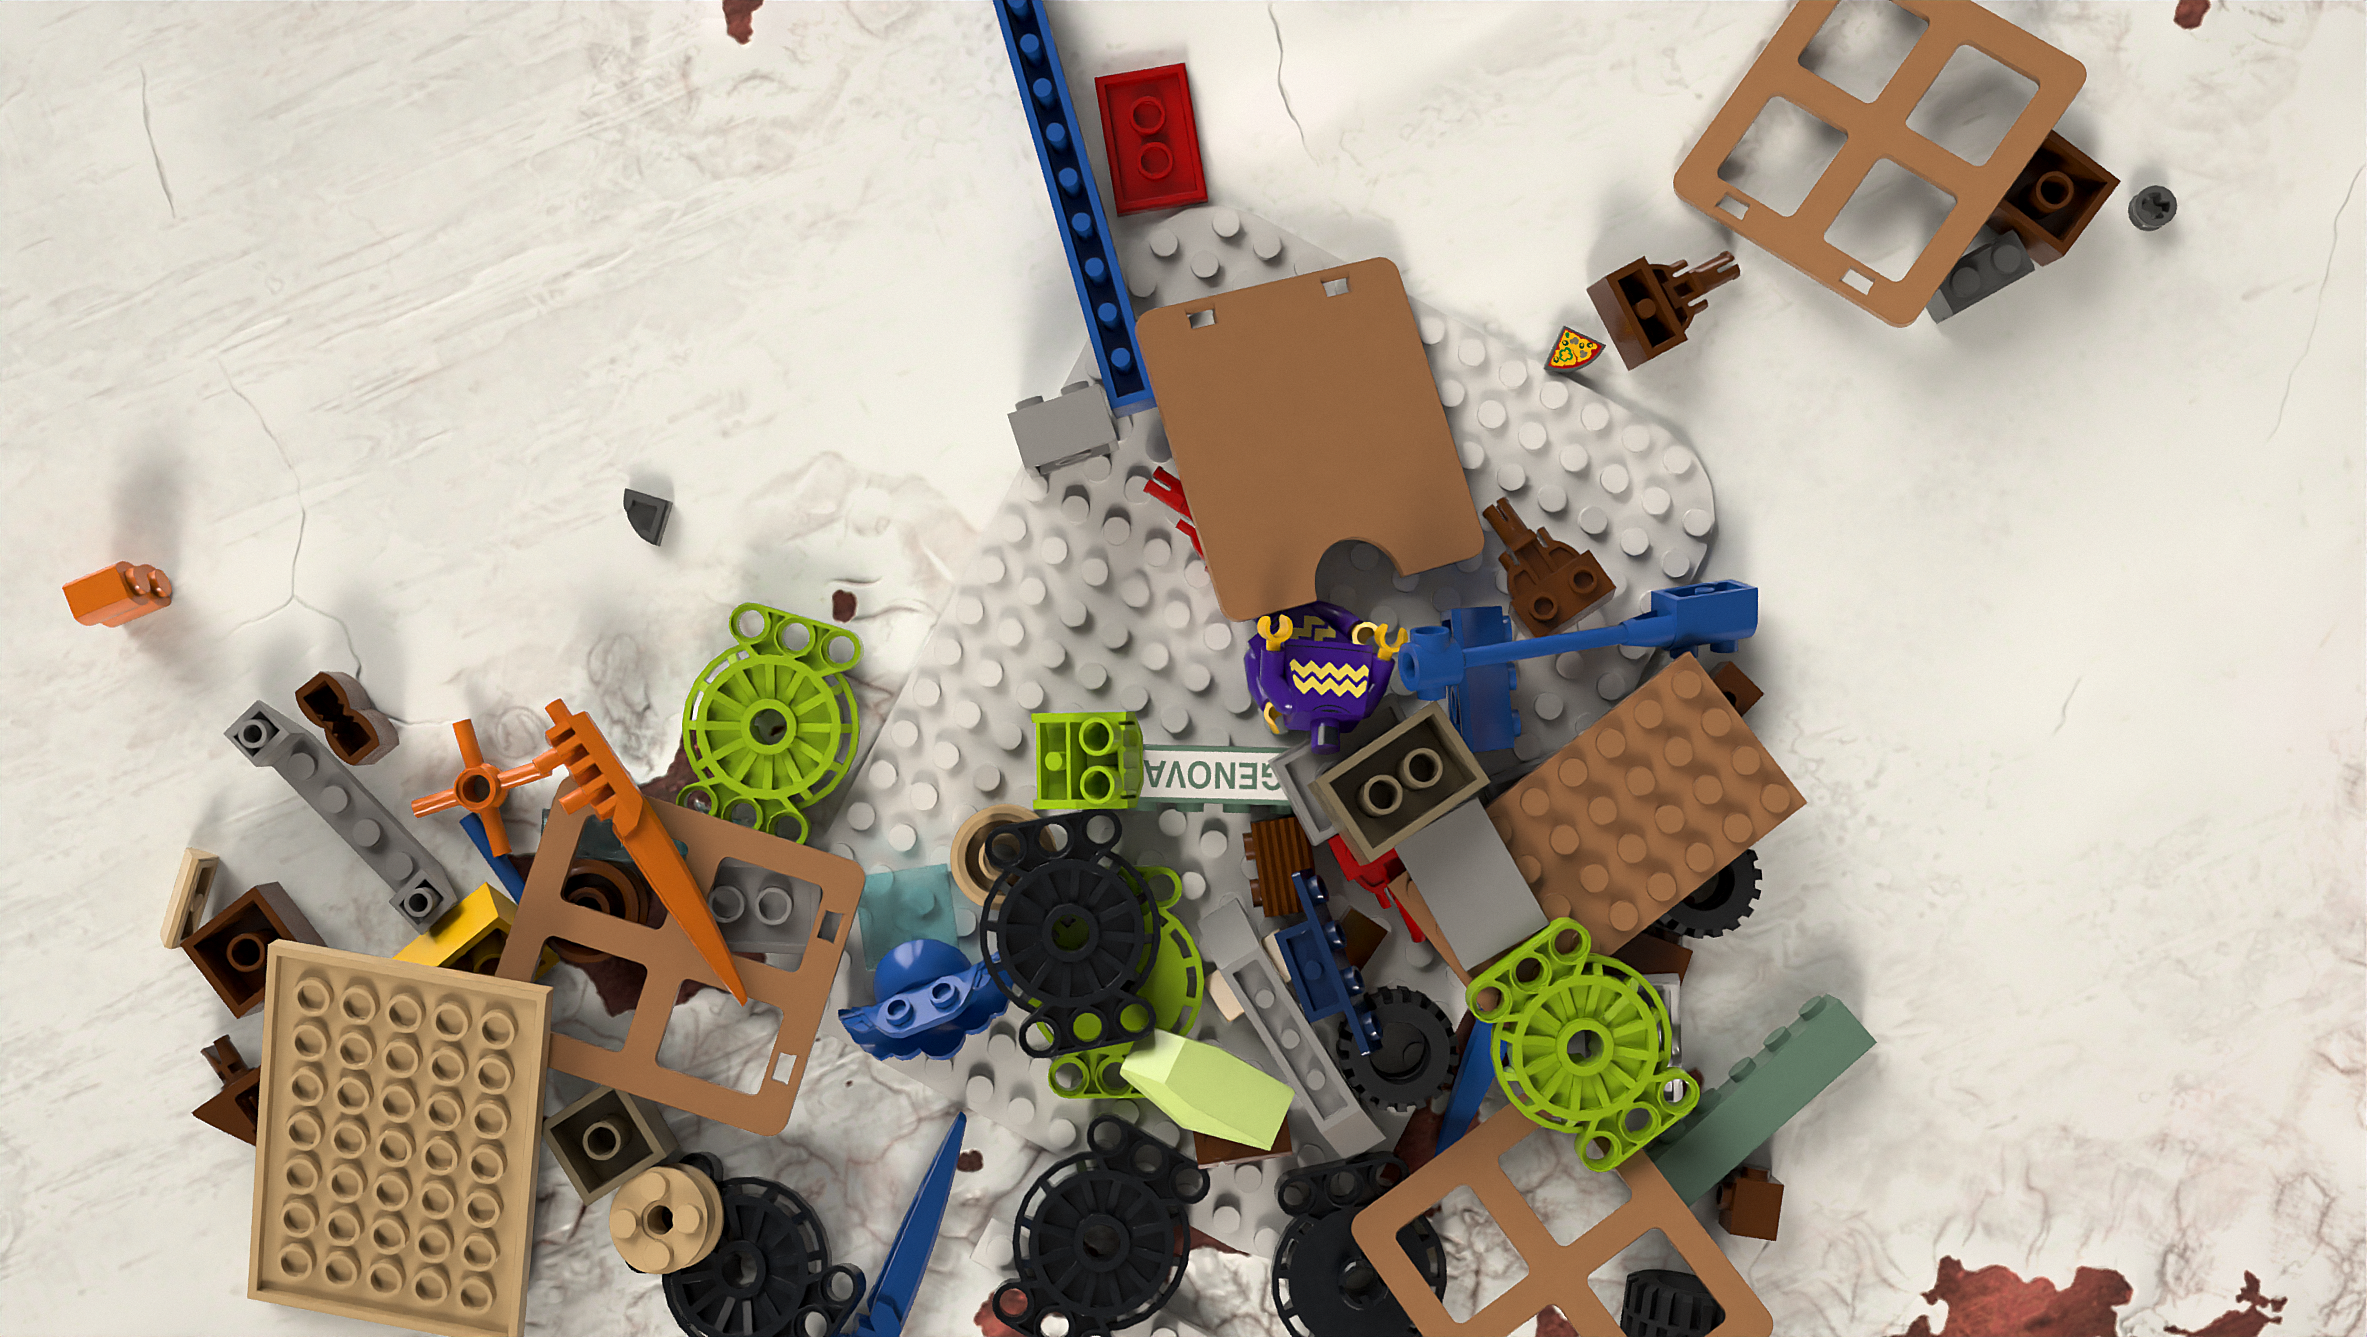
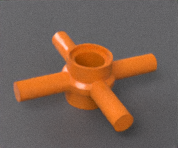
M471 719L453 723L452 726L466 769L456 778L453 788L413 800L411 802L413 813L417 818H421L461 805L471 812L480 813L493 857L511 853L512 849L499 807L507 799L510 789L552 776L553 771L541 776L532 762L503 772L495 765L484 763ZM480 776L485 777L490 784L489 796L484 801L478 798L474 790V784Z

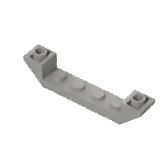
M257 700L223 733L255 767L272 766L397 893L388 902L420 935H424L458 902L441 864L311 732L263 701Z
M1238 898L1198 921L1197 925L1220 973L1323 1137L1345 1162L1350 1161L1386 1139L1385 1133L1365 1101L1360 1097H1356L1311 1023H1308L1305 1013L1261 945L1262 937Z

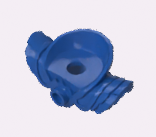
M918 939L904 942L893 948L878 963L873 978V992L876 1004L871 1007L866 1005L863 1007H851L850 1009H839L838 1019L846 1031L850 1033L853 1041L877 1060L883 1061L893 1056L902 1061L911 1060L923 1052L932 1060L944 1061L954 1057L962 1049L966 1041V1034H980L988 1029L993 1019L1004 1015L1011 1000L999 990L987 971L984 959L972 966L966 955L956 947L936 939ZM998 951L991 955L993 962L1000 959ZM1006 970L998 972L1005 984L1012 990L1014 982Z

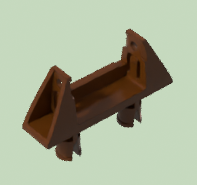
M227 1034L213 1042L214 1045L203 1048L200 1051L224 1084L220 1088L222 1092L191 1113L203 1122L256 1147L261 1065L250 1069Z

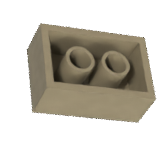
M1433 701L1309 783L1307 787L1358 864L1362 866L1373 862L1491 781L1438 702Z

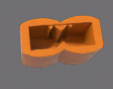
M120 561L70 581L62 587L74 619L86 626L102 623L107 627L114 628L167 607L172 602L169 596L172 593L169 579L162 570L148 564L134 566L129 562Z

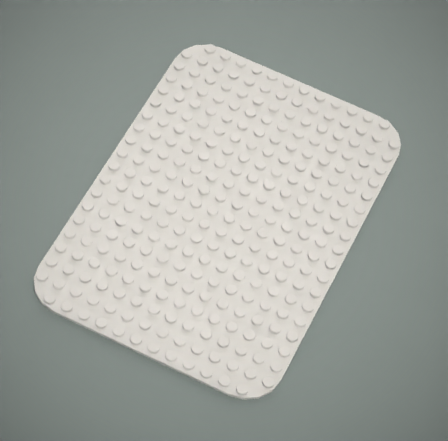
M1225 205L1189 208L1156 225L1132 254L1123 271V276L1135 317L1138 321L1143 313L1152 309L1350 263L1258 215ZM1346 278L1322 283L1327 297L1348 292ZM1406 293L1484 534V548L1480 554L1470 560L1400 578L1391 559L1378 547L1361 540L1340 541L1331 545L1318 563L1315 574L1317 599L1343 606L1362 621L1371 622L1377 627L1383 623L1388 624L1385 634V643L1387 645L1396 642L1401 627L1407 631V643H1409L1411 629L1422 626H1441L1440 612L1449 609L1502 606L1503 616L1509 615L1508 610L1511 598L1507 590V571L1498 560L1503 552H1507V547L1487 519L1482 516V512L1491 504L1496 508V501L1503 497H1507L1510 505L1526 527L1534 531L1535 534L1539 528L1544 526L1553 540L1570 545L1580 555L1589 549L1617 587L1611 601L1561 634L1616 626L1620 622L1650 612L1651 591L1688 586L1705 556L1715 523L1712 484L1696 454L1661 426L1559 373L1543 369L1544 365ZM1212 309L1187 315L1192 329L1215 324ZM1090 336L1063 387L1080 381H1088L1089 387L1099 384L1120 450L1031 479L1022 463L819 847V850L858 862L866 872V884L819 1028L874 1059L876 1058L865 1052L859 1044L853 1041L850 1033L846 1031L838 1019V1010L866 1005L871 1007L876 1004L873 992V978L878 963L888 951L907 941L936 939L959 949L966 955L972 966L984 959L980 949L979 929L983 907L971 901L960 890L953 877L950 864L952 843L963 823L977 812L999 804L1022 806L1036 813L1039 817L1084 810L1033 809V800L1037 799L1036 723H1032L1031 713L1135 712L1143 734V744L1292 748L1311 737L1310 731L1287 728L1284 724L1283 715L1275 720V725L1280 733L1274 734L1265 720L1264 712L1249 692L1243 658L1249 649L1247 642L1258 633L1257 625L1253 620L1239 623L1233 622L1222 614L1210 575L1204 571L1206 562L1194 550L1190 537L1175 528L1180 519L1195 528L1194 523L1188 521L1177 511L1149 493L1143 492L1149 479L1166 490H1171L1152 476L1159 465L1180 480L1158 407L1116 419L1109 405ZM1511 619L1512 641L1525 640L1526 638ZM1375 636L1367 639L1365 645H1373V653H1378L1380 647L1375 641ZM1617 644L1509 661L1514 662L1516 669L1517 687L1516 690H1510L1511 709H1518L1520 714L1521 736L1514 737V748L1472 753L1487 777L1562 748L1633 693L1656 648ZM1398 651L1393 652L1392 655L1396 662L1385 695L1394 693L1408 718L1433 701L1420 700L1417 698V691L1411 692L1406 689L1399 673ZM1446 688V698L1437 700V702L1449 719ZM1481 788L1444 814L1474 797H1478L1484 808L1489 804L1484 788ZM1157 802V811L1110 809L1119 817L1122 824L1121 838L1111 851L1121 855L1132 866H1168L1180 876L1182 882L1181 897L1176 904L1167 910L1181 921L1193 937L1201 956L1204 978L1217 970L1218 967L1197 922L1235 898H1238L1262 939L1277 928H1280L1282 931L1308 920L1305 912L1265 918L1263 907L1253 908L1249 880L1258 879L1255 860L1246 861L1242 833L1251 832L1250 821L1296 814H1271L1270 805L1251 804V813H1224L1223 804L1204 803V812H1177L1176 803ZM1098 815L1088 822L1087 834L1092 841L1103 843L1113 836L1114 824L1109 817ZM1050 824L1048 827L1054 836L1057 851L1061 850L1067 842L1066 830L1060 825ZM1326 840L1316 846L1311 845L1316 875L1322 877L1329 892L1330 899L1326 904L1332 919L1339 920L1350 904L1388 930V933L1361 971L1365 983V992L1362 995L1366 992L1369 995L1378 992L1377 988L1387 986L1389 989H1397L1398 985L1406 986L1414 992L1418 990L1426 994L1429 999L1442 1009L1453 1024L1452 1028L1455 1032L1468 1009L1465 1002L1467 988L1427 937V940L1420 943L1412 941L1411 934L1387 888L1384 889V892L1392 907L1383 909L1374 893L1362 888L1354 879L1349 882L1347 881ZM999 844L993 848L994 854L999 859L1010 860L1017 856L1015 850L1007 844ZM1104 856L1098 863L1110 866L1113 860ZM1157 874L1148 882V886L1156 900H1167L1175 891L1174 881L1168 875ZM990 909L988 920H998L999 911ZM827 910L822 925V938L830 940L832 943L834 942L842 913L837 914ZM1068 915L1062 922L1069 926L1076 919ZM1160 915V924L1164 925L1168 920ZM1175 928L1170 934L1177 941L1183 956L1192 955L1186 940ZM1054 929L1052 930V936L1057 940L1060 935ZM987 931L988 948L990 955L998 951L996 932ZM778 954L780 969L795 972L799 969L803 958L802 954ZM1195 966L1186 968L1188 977L1187 994L1195 997L1197 976ZM1128 979L1122 988L1128 990L1134 982ZM1290 981L1286 985L1303 1010L1293 982ZM1014 983L1012 991L1020 996L1023 990ZM1204 985L1201 1008L1192 1029L1186 1037L1219 1046L1292 1088L1247 1014L1244 1012L1228 1023ZM1010 1001L1006 1013L993 1019L988 1029L980 1034H966V1041L962 1049L948 1060H932L921 1052L911 1060L902 1061L893 1056L892 1058L888 1057L880 1061L1062 1158H1067L1078 1152L1091 1151L1087 1143V1128L1090 1121L1101 1113L1111 1112L1197 1160L1193 1130L1182 1128L1148 1098L1068 1099L1055 1094L1049 1086L1048 1073L1051 1064L1058 1056L1033 1058L1022 1050L1019 1043V1028L1022 1021L1030 1013L1018 1008L1012 1001ZM1183 1006L1179 1019L1171 1028L1175 1034H1178L1187 1022L1192 1007ZM1341 1011L1315 1021L1311 1025L1345 1077L1336 1051V1041L1339 1039L1337 1030L1340 1021L1344 1022L1346 1019L1345 1012ZM1395 1022L1383 1027V1038L1380 1039L1383 1048L1370 1054V1058L1379 1070L1387 1073H1401L1409 1070L1418 1062L1424 1049L1423 1036L1410 1023ZM1036 1023L1028 1028L1026 1038L1031 1046L1045 1048L1050 1045L1038 1029ZM1046 1024L1048 1028L1051 1030V1032L1054 1034L1053 1029L1048 1024ZM1064 1063L1056 1070L1057 1081L1065 1088H1074L1083 1079L1081 1069L1074 1063ZM1110 1063L1104 1068L1102 1073L1103 1079L1110 1087L1119 1088L1128 1082L1119 1074L1122 1063ZM1351 1088L1355 1093L1356 1097L1359 1098L1357 1091L1354 1088ZM1296 1093L1287 1110L1293 1155L1225 1165L1224 1162H1220L1218 1167L1206 1168L1210 1176L1208 1194L1202 1201L1196 1204L1184 1205L1190 1226L1236 1250L1269 1260L1273 1259L1275 1247L1285 1227L1294 1218L1287 1215L1277 1203L1274 1195V1186L1277 1179L1284 1172L1292 1169L1343 1159L1320 1133ZM1365 1101L1385 1133L1386 1139L1360 1155L1379 1151L1393 1152L1416 1106H1408L1407 1112H1396L1393 1107H1388L1387 1111L1376 1108L1375 1103L1371 1101L1367 1103ZM1103 1122L1095 1128L1094 1139L1101 1147L1111 1148L1120 1141L1121 1130L1115 1123ZM1144 1145L1137 1150L1134 1157L1135 1163L1141 1170L1152 1171L1160 1165L1162 1154L1155 1146ZM1096 1159L1085 1160L1087 1168L1099 1166ZM1386 1163L1382 1164L1377 1169L1375 1177L1376 1182L1378 1181ZM1192 1168L1180 1171L1175 1180L1177 1189L1184 1194L1197 1192L1203 1182L1201 1174ZM1348 1172L1336 1174L1330 1182L1331 1192L1338 1196L1348 1194L1353 1189L1354 1176ZM1301 1181L1289 1184L1284 1192V1200L1291 1205L1303 1203L1309 1195L1308 1185ZM1176 1205L1166 1206L1170 1215L1178 1213ZM1292 1238L1283 1253L1282 1259L1287 1258L1288 1249L1293 1241Z

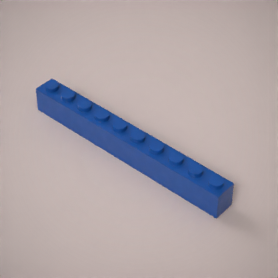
M993 0L1111 411L1116 419L1155 408L1157 403L1135 335L1137 320L1044 1Z

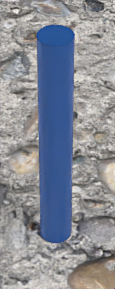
M470 813L459 821L460 825L516 904L519 905L526 883L506 855L493 857L483 822L476 813Z

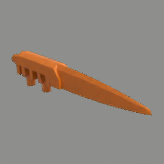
M561 698L551 702L545 707V710L555 723V726L545 732V740L552 748L533 759L534 766L540 775L543 776L564 764L569 772V776L579 787L558 800L568 816L589 803L600 822L613 816L612 830L621 844L625 847L688 939L743 1007L748 1001L747 992L733 958L698 885L661 821L590 714L583 711L572 715Z

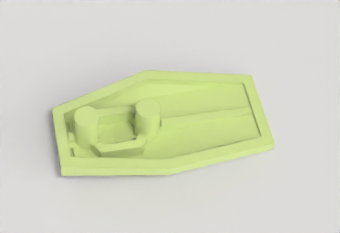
M1154 1028L1146 1038L1134 1041L1119 1073L1182 1128L1268 1151L1271 1150L1295 1094L1293 1088L1219 1046L1158 1028Z

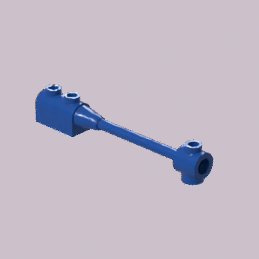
M1728 579L1651 591L1650 612L1620 622L1616 626L1461 649L1456 639L1450 636V630L1446 627H1417L1410 630V642L1402 644L1399 649V673L1406 689L1411 692L1417 691L1418 699L1437 701L1446 698V686L1457 685L1461 682L1465 668L1617 644L1661 648L1664 651H1670V657L1673 659H1677L1686 651H1690L1695 658H1698V646L1710 644V651L1734 653L1738 651V640L1752 637L1757 629L1758 588Z

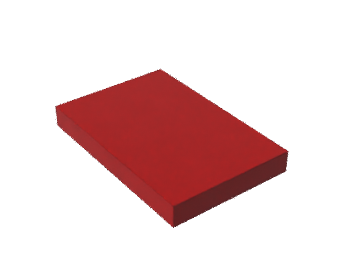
M1185 63L1095 77L1094 81L1117 217L1207 203L1208 195Z

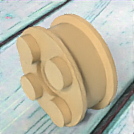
M999 804L977 812L960 827L952 843L950 864L955 882L971 901L983 907L984 901L995 880L1004 871L994 866L987 859L984 850L988 834L995 827L1003 824L1041 818L1036 813L1018 805ZM1047 825L1041 830L1039 841L1046 850L1057 851L1054 836ZM1010 833L999 834L992 842V850L996 845L1007 844L1015 850L1016 855L1020 851L1018 838ZM1011 873L1006 881L1013 885L1020 876ZM1000 889L991 904V910L1000 911V906L1006 896Z
M670 1163L651 1167L622 1184L617 1191L609 1216L611 1237L621 1257L632 1267L649 1274L671 1273L700 1262L714 1249L720 1239L724 1226V1204L715 1183L700 1169L683 1163ZM665 1206L673 1214V1226L671 1229L667 1228L662 1221V1211Z

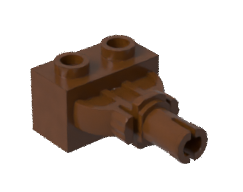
M1724 251L1717 257L1696 268H1692L1678 277H1674L1673 274L1689 266L1686 260L1682 259L1668 266L1664 264H1649L1645 256L1603 277L1586 289L1628 371L1688 340L1685 331L1690 326L1694 315L1708 307V302L1704 299L1693 306H1689L1688 303L1740 276L1738 263L1720 273L1717 271V269L1735 260L1731 252Z
M1507 497L1497 500L1496 508L1491 504L1482 512V516L1487 519L1507 547V552H1503L1498 560L1507 571V590L1511 598L1508 614L1526 639L1561 634L1613 599L1617 587L1589 549L1580 555L1570 545L1553 540L1544 526L1539 528L1535 534L1534 531L1526 527L1510 505Z

